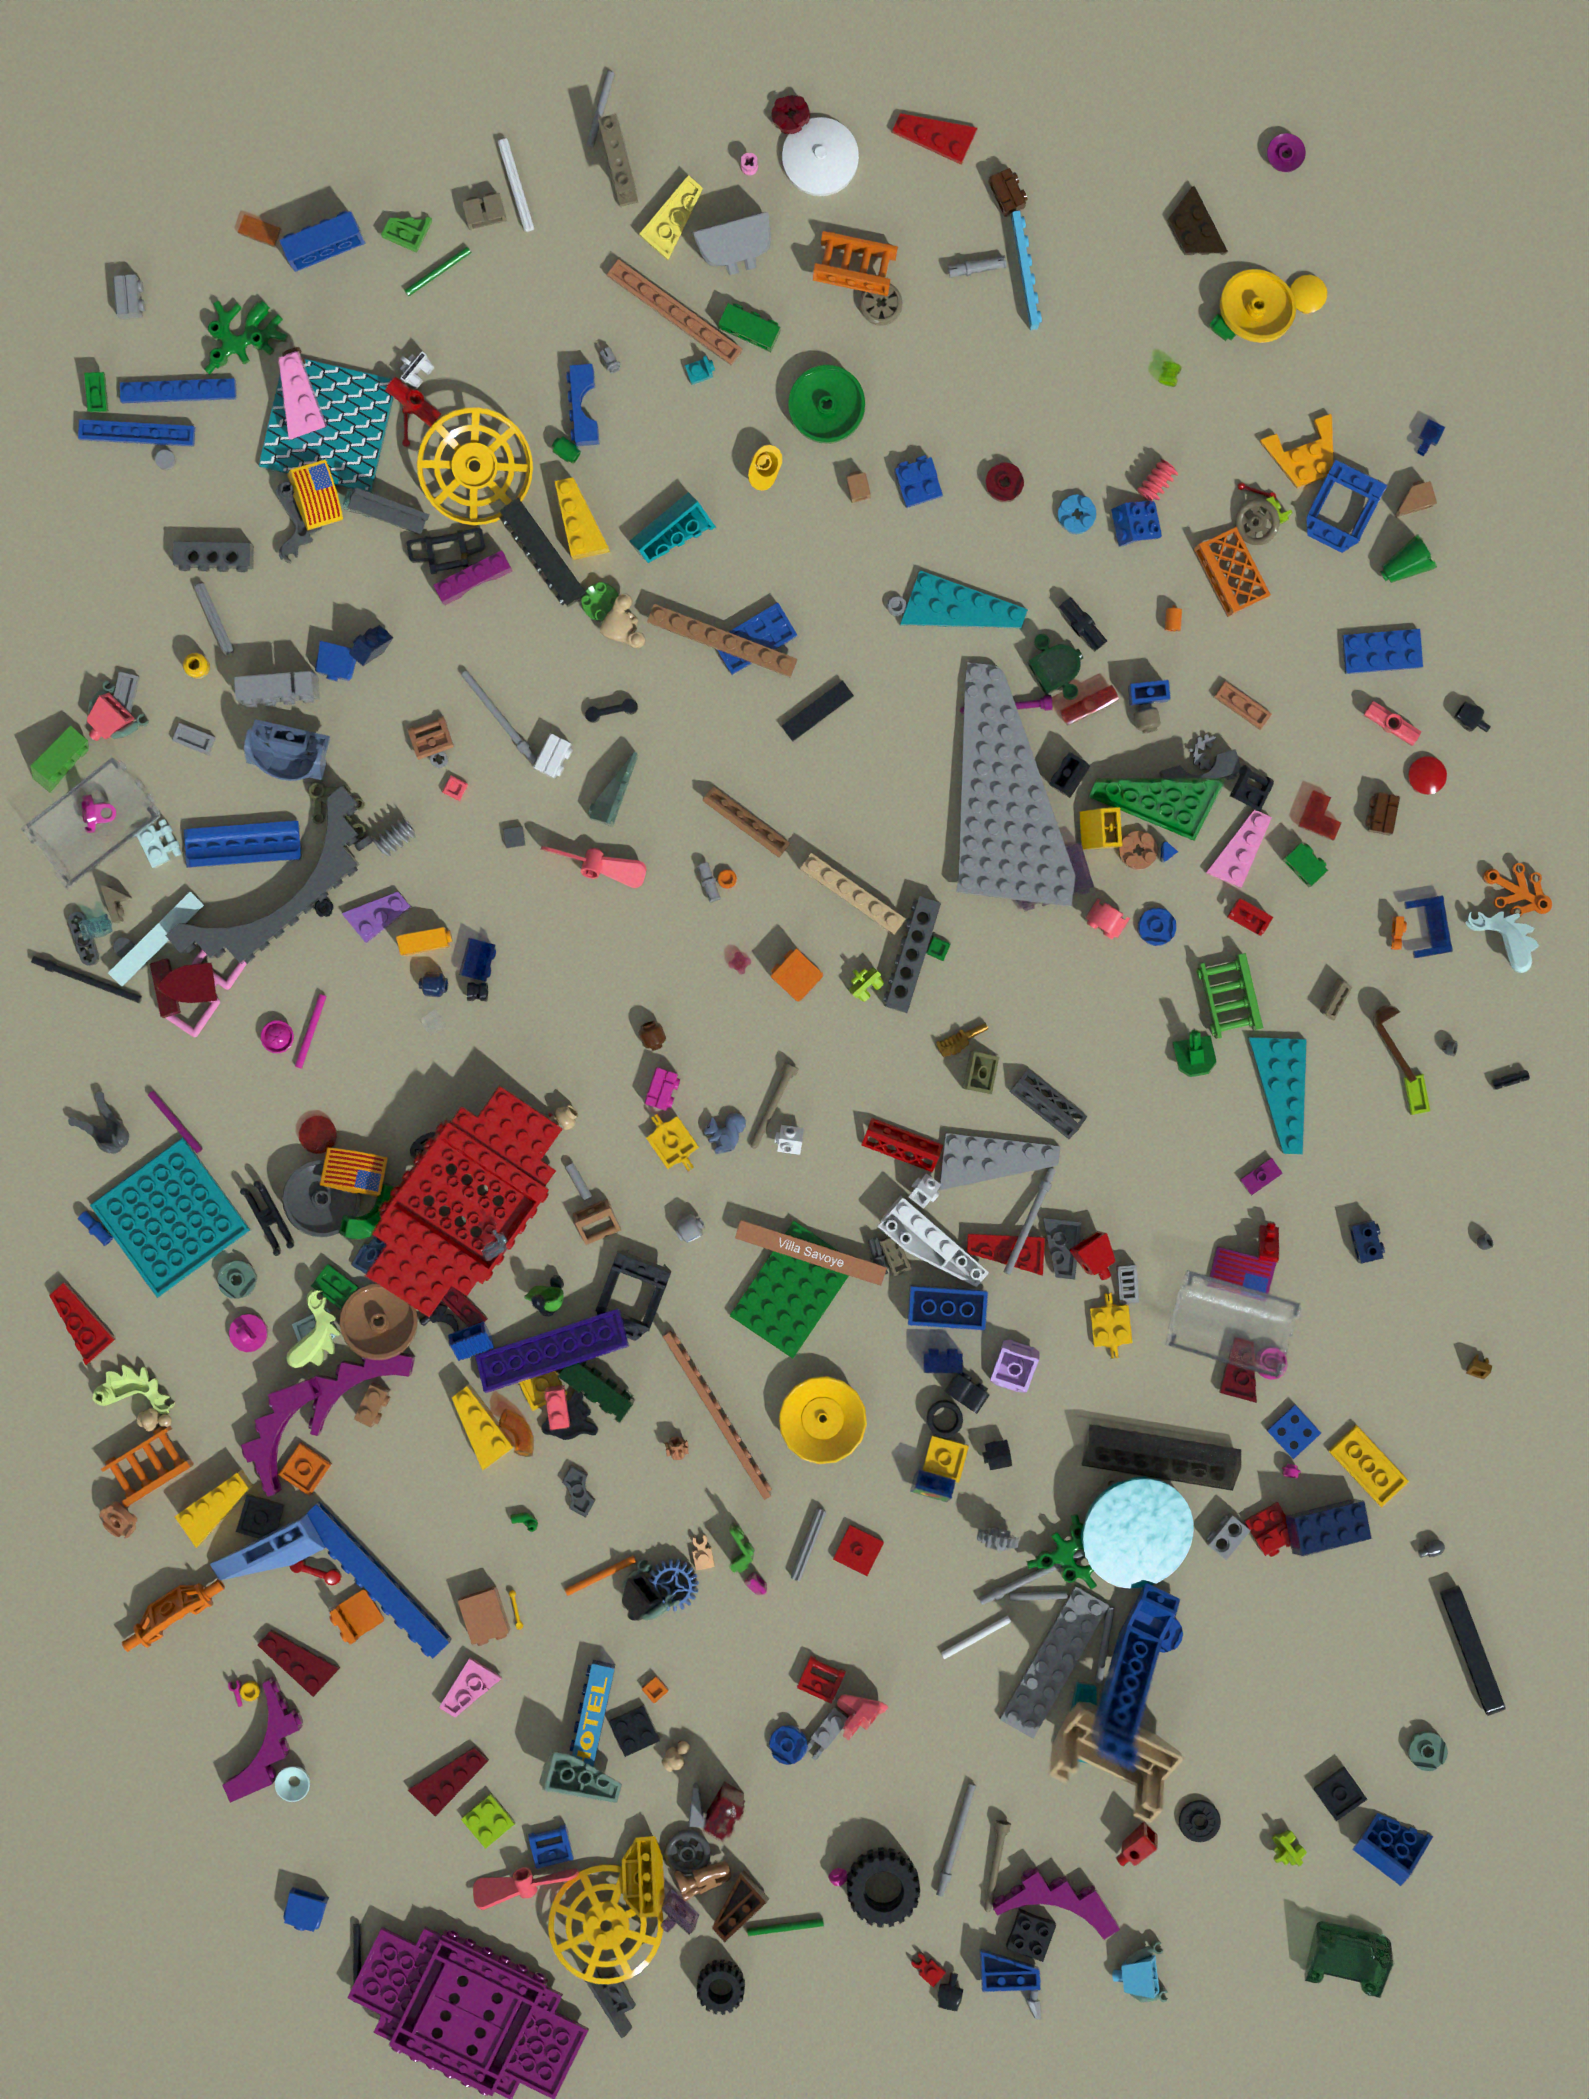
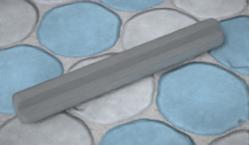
M199 583L194 586V589L222 652L225 655L234 652V649L205 584Z
M822 1508L816 1509L792 1571L791 1578L795 1581L801 1580L825 1518L826 1510Z

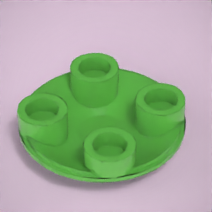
M598 582L590 585L585 590L586 594L582 596L583 610L591 619L603 621L613 608L614 602L619 596L618 592L607 583Z

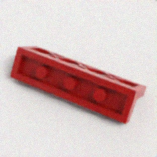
M871 1118L861 1146L933 1173L943 1144ZM868 1137L877 1139L878 1143L867 1141ZM886 1145H893L896 1149H888ZM909 1151L913 1153L914 1156H906L904 1152ZM922 1159L932 1160V1165L923 1162Z

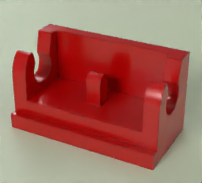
M1239 898L1236 900L1227 918L1261 936L1265 933L1273 916Z

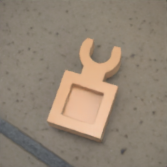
M703 1535L704 1541L702 1543L696 1541V1536L693 1537V1544L697 1547V1550L692 1551L696 1571L715 1567L712 1548H706L705 1546L707 1544L706 1535Z

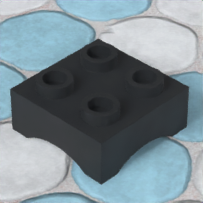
M1019 1908L1012 1931L1006 1942L1007 1949L1043 1962L1056 1928L1055 1921L1036 1916Z

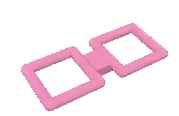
M201 949L192 964H201L207 954ZM246 962L243 964L238 963L227 980L213 972L215 988L217 985H220L224 989L229 990L247 965ZM217 998V1001H210V1005L194 1028L175 1015L165 1019L192 1037H197L219 1006L220 999Z

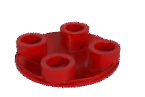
M1431 756L1421 757L1410 766L1409 782L1415 792L1425 795L1434 794L1445 785L1447 771L1439 759Z

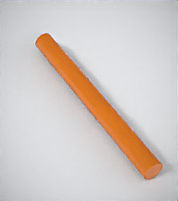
M633 1555L564 1590L567 1596L637 1561Z

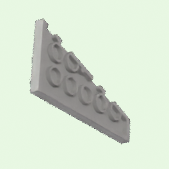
M946 1133L939 1190L1057 1166L1060 1146Z

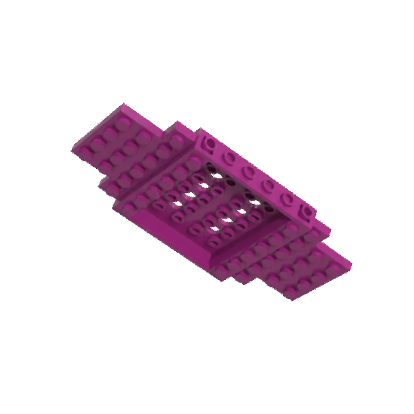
M384 1927L381 1928L347 1999L381 2015L373 2033L389 2040L388 2046L394 2052L404 2053L411 2060L426 2064L431 2070L441 2071L447 2078H455L462 2085L477 2089L482 2095L493 2096L495 2092L508 2099H512L521 2083L551 2099L556 2098L589 2028L555 2012L563 1994L546 1986L548 1979L539 1972L534 1973L523 1964L518 1963L517 1965L511 1962V1959L507 1956H499L493 1953L492 1949L485 1946L481 1947L470 1938L464 1939L454 1930L448 1931L445 1929L443 1934L424 1927L417 1943H414ZM466 1976L468 1984L465 1986L459 1985L457 1982L458 1977ZM457 1993L460 1997L459 2002L452 2003L449 2000V1995ZM494 1993L502 1994L503 2000L500 2003L492 2000ZM444 2010L449 2011L451 2019L443 2020L440 2016L441 2012ZM486 2010L494 2012L495 2016L492 2020L484 2018L483 2014ZM478 2027L486 2030L484 2037L476 2036L475 2030ZM434 2028L442 2029L443 2035L440 2038L433 2036L432 2030ZM475 2045L478 2052L471 2055L467 2052V2047Z

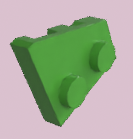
M414 217L405 219L389 218L381 234L382 238L417 253L432 223V218L426 217V219L414 220Z

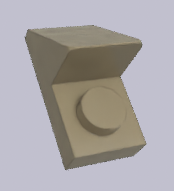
M100 886L112 923L123 922L125 913L122 906L118 903L132 899V897L109 886Z

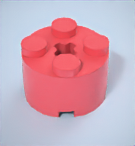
M1097 898L1085 917L1088 919L1087 924L1094 929L1100 927L1104 930L1103 934L1112 940L1114 936L1118 938L1130 918L1128 916L1126 919L1122 918V912L1106 902L1103 905L1100 904L1101 899Z

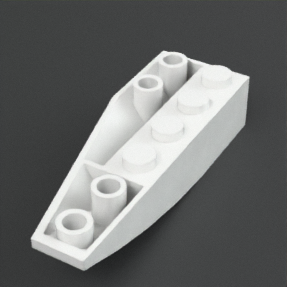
M901 1195L887 1210L878 1224V1227L906 1252L975 1287L989 1274L985 1268Z

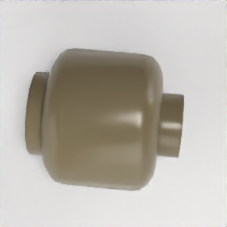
M1150 704L1139 706V710L1134 713L1136 728L1142 731L1143 734L1157 731V727L1161 725L1158 709L1151 707Z

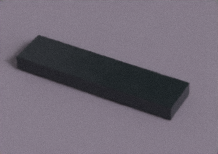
M842 680L781 727L791 741L794 742L853 698L854 695Z

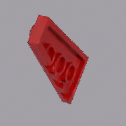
M900 113L892 133L962 165L978 128Z
M968 1234L967 1253L1006 1265L1019 1236ZM1027 1236L1014 1267L1043 1276L1045 1237Z
M66 1282L62 1283L49 1295L57 1312L62 1317L68 1333L71 1334L77 1350L80 1351L85 1365H88L116 1340Z

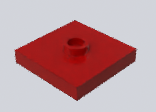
M850 1524L833 1560L868 1576L884 1541Z

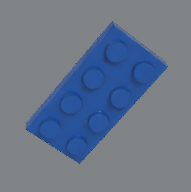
M779 603L774 604L729 631L731 634L773 650L798 636ZM717 650L731 675L752 664Z
M1420 629L1342 636L1345 674L1423 667Z

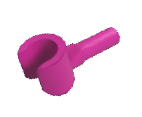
M236 1680L237 1688L234 1689L232 1682H229L228 1688L230 1691H234L237 1705L240 1707L242 1706L239 1689L242 1683Z

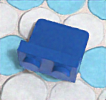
M1154 501L1129 502L1111 509L1119 546H1126L1135 541L1161 538L1162 533Z

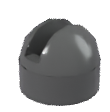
M1445 1041L1443 1045L1446 1048H1442V1051L1449 1056H1455L1458 1048L1457 1041Z
M1488 1233L1479 1236L1477 1246L1482 1250L1492 1248L1493 1240Z

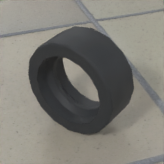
M940 1400L932 1404L928 1409L926 1416L927 1425L936 1436L942 1438L952 1437L962 1428L963 1415L960 1408L954 1402ZM940 1408H950L956 1415V1422L949 1430H941L934 1424V1414Z

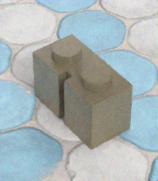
M491 192L485 194V197L482 199L470 197L462 202L470 230L507 221L500 193Z

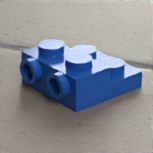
M924 455L916 458L914 463L909 464L908 461L897 465L898 468L895 469V475L906 508L943 497L932 457L927 458Z

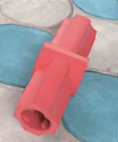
M1374 701L1370 703L1363 715L1381 726L1385 732L1392 733L1411 746L1418 740L1422 732L1404 721L1400 715L1393 714ZM1389 719L1396 721V728L1389 726Z

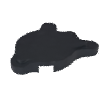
M574 1391L572 1397L567 1400L570 1426L550 1430L549 1418L547 1417L541 1427L545 1435H553L563 1440H570L580 1434L592 1436L597 1434V1425L586 1420V1417L591 1414V1409L583 1404V1392Z

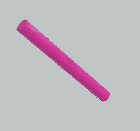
M319 994L295 1067L301 1069L303 1067L327 997L325 995Z

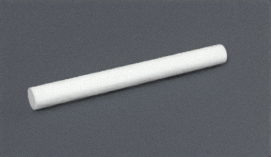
M1009 1616L1003 1617L941 1652L943 1658L950 1657L1011 1622Z

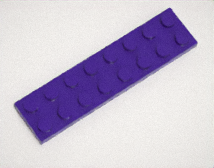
M615 1309L475 1355L483 1391L488 1393L629 1347L621 1312L619 1309Z

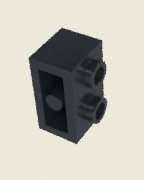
M1069 752L1062 760L1057 772L1052 776L1049 785L1068 798H1071L1090 765L1085 760Z

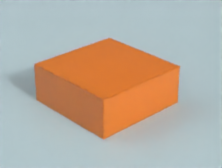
M657 1675L642 1687V1691L653 1703H656L669 1691Z

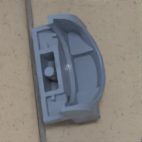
M255 719L252 729H248L245 738L244 754L246 763L256 765L266 774L281 780L295 781L309 777L322 780L327 764L325 756L331 739L327 735Z

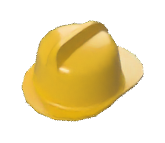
M772 445L762 446L752 456L748 479L751 486L756 490H767L776 480L782 464V454L777 447Z

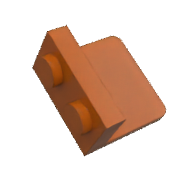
M796 948L794 951L790 949L784 956L786 960L781 965L777 963L770 971L773 974L770 977L799 1002L821 980L823 973Z
M362 1589L329 1612L331 1622L334 1626H338L341 1631V1638L344 1642H348L349 1645L384 1621V1616L375 1602L368 1596L366 1589Z

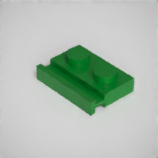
M330 1264L326 1265L311 1285L316 1291L322 1290L323 1292L319 1293L339 1309L343 1308L348 1298L359 1288Z

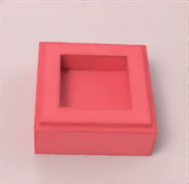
M450 776L442 793L460 801L468 784Z

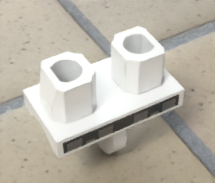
M421 352L417 358L411 354L408 359L404 356L400 359L404 363L400 370L405 372L400 379L407 386L410 385L416 389L423 382L417 376L418 372L422 370L429 375L434 369V366L424 352Z

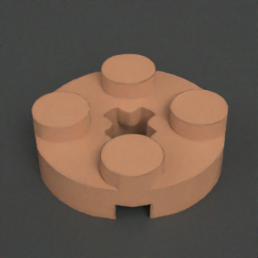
M1134 831L1126 835L1122 840V846L1119 848L1121 861L1135 870L1149 867L1156 860L1158 854V846L1155 839L1149 833L1143 831ZM1136 845H1139L1144 850L1140 856L1133 852Z
M114 1501L112 1504H107L100 1511L99 1517H103L104 1520L102 1525L115 1537L119 1538L122 1535L125 1536L124 1538H128L136 1530L135 1523L138 1521L137 1517L129 1513L119 1502Z

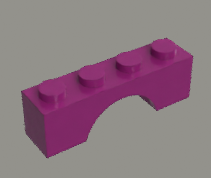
M501 550L434 584V587L442 603L447 605L461 598L472 588L487 581L497 580L513 570Z

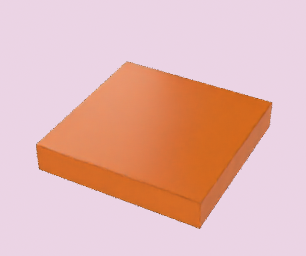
M300 1442L278 1475L310 1496L332 1463Z

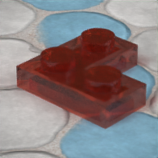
M1313 790L1298 827L1334 841L1342 822L1324 815L1331 797Z

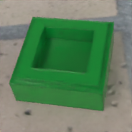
M933 936L926 954L944 961L951 944Z

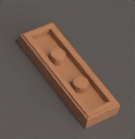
M1224 681L1214 695L1215 699L1259 730L1263 728L1272 715L1268 710L1226 681Z

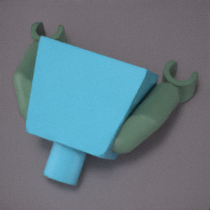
M1158 1940L1153 1941L1151 1947L1146 1946L1129 1955L1122 1964V1970H1113V1981L1123 1982L1124 1992L1142 2003L1157 2001V1999L1161 2002H1166L1168 1999L1166 1996H1161L1163 1993H1168V1991L1164 1987H1159L1156 1956L1153 1955V1952L1156 1954L1163 1953L1162 1948L1155 1950V1947L1161 1944Z

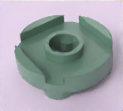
M235 1260L226 1263L218 1273V1286L225 1296L240 1299L253 1292L258 1277L254 1268L249 1263ZM234 1275H235V1276H238V1275L241 1276V1281H242L241 1284H240V1283H237V1284H234V1283H233V1282H234V1278H233Z
M1422 1731L1412 1736L1408 1744V1756L1411 1762L1419 1769L1434 1771L1441 1764L1443 1765L1447 1759V1746L1436 1733ZM1429 1746V1748L1432 1750V1753H1429L1428 1756H1425L1423 1749Z

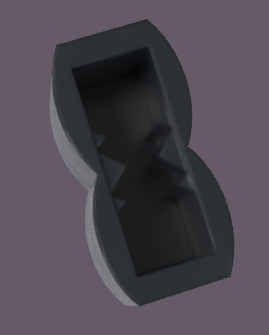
M957 1372L944 1391L977 1414L990 1396L987 1392L988 1388L980 1382L977 1385L971 1381L972 1377L965 1372H962V1374Z

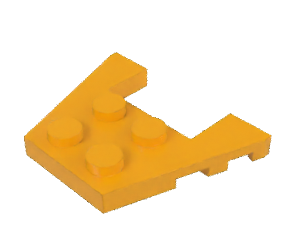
M1331 414L1314 420L1320 439L1284 452L1277 434L1260 440V444L1266 448L1272 459L1282 468L1281 470L1296 489L1326 478L1333 465Z

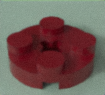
M789 95L776 99L771 116L775 127L780 129L781 132L794 134L801 131L805 124H808L810 109L802 96ZM789 112L796 113L793 114L791 118H789L787 115Z
M1007 462L992 467L986 476V491L996 501H1013L1020 495L1024 486V478L1019 468ZM1004 477L1008 478L1007 482L1010 483V485L1002 487V484L999 483V480H1003Z

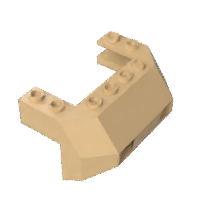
M1078 1702L1066 1716L1052 1744L1049 1775L1066 1783L1069 1772L1074 1774L1078 1770L1079 1759L1136 1786L1134 1816L1151 1823L1163 1810L1164 1781L1184 1760V1757L1179 1750L1158 1735L1141 1727L1138 1729L1135 1740L1137 1749L1140 1752L1134 1769L1097 1753L1091 1730L1098 1706L1092 1703Z

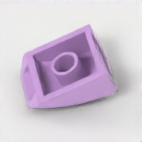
M1011 1339L1003 1340L990 1381L997 1386L1016 1392H1027L1039 1361L1040 1352L1034 1347L1012 1341Z

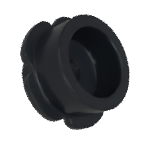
M328 899L316 902L315 910L318 916L329 917L334 909L332 902H329Z

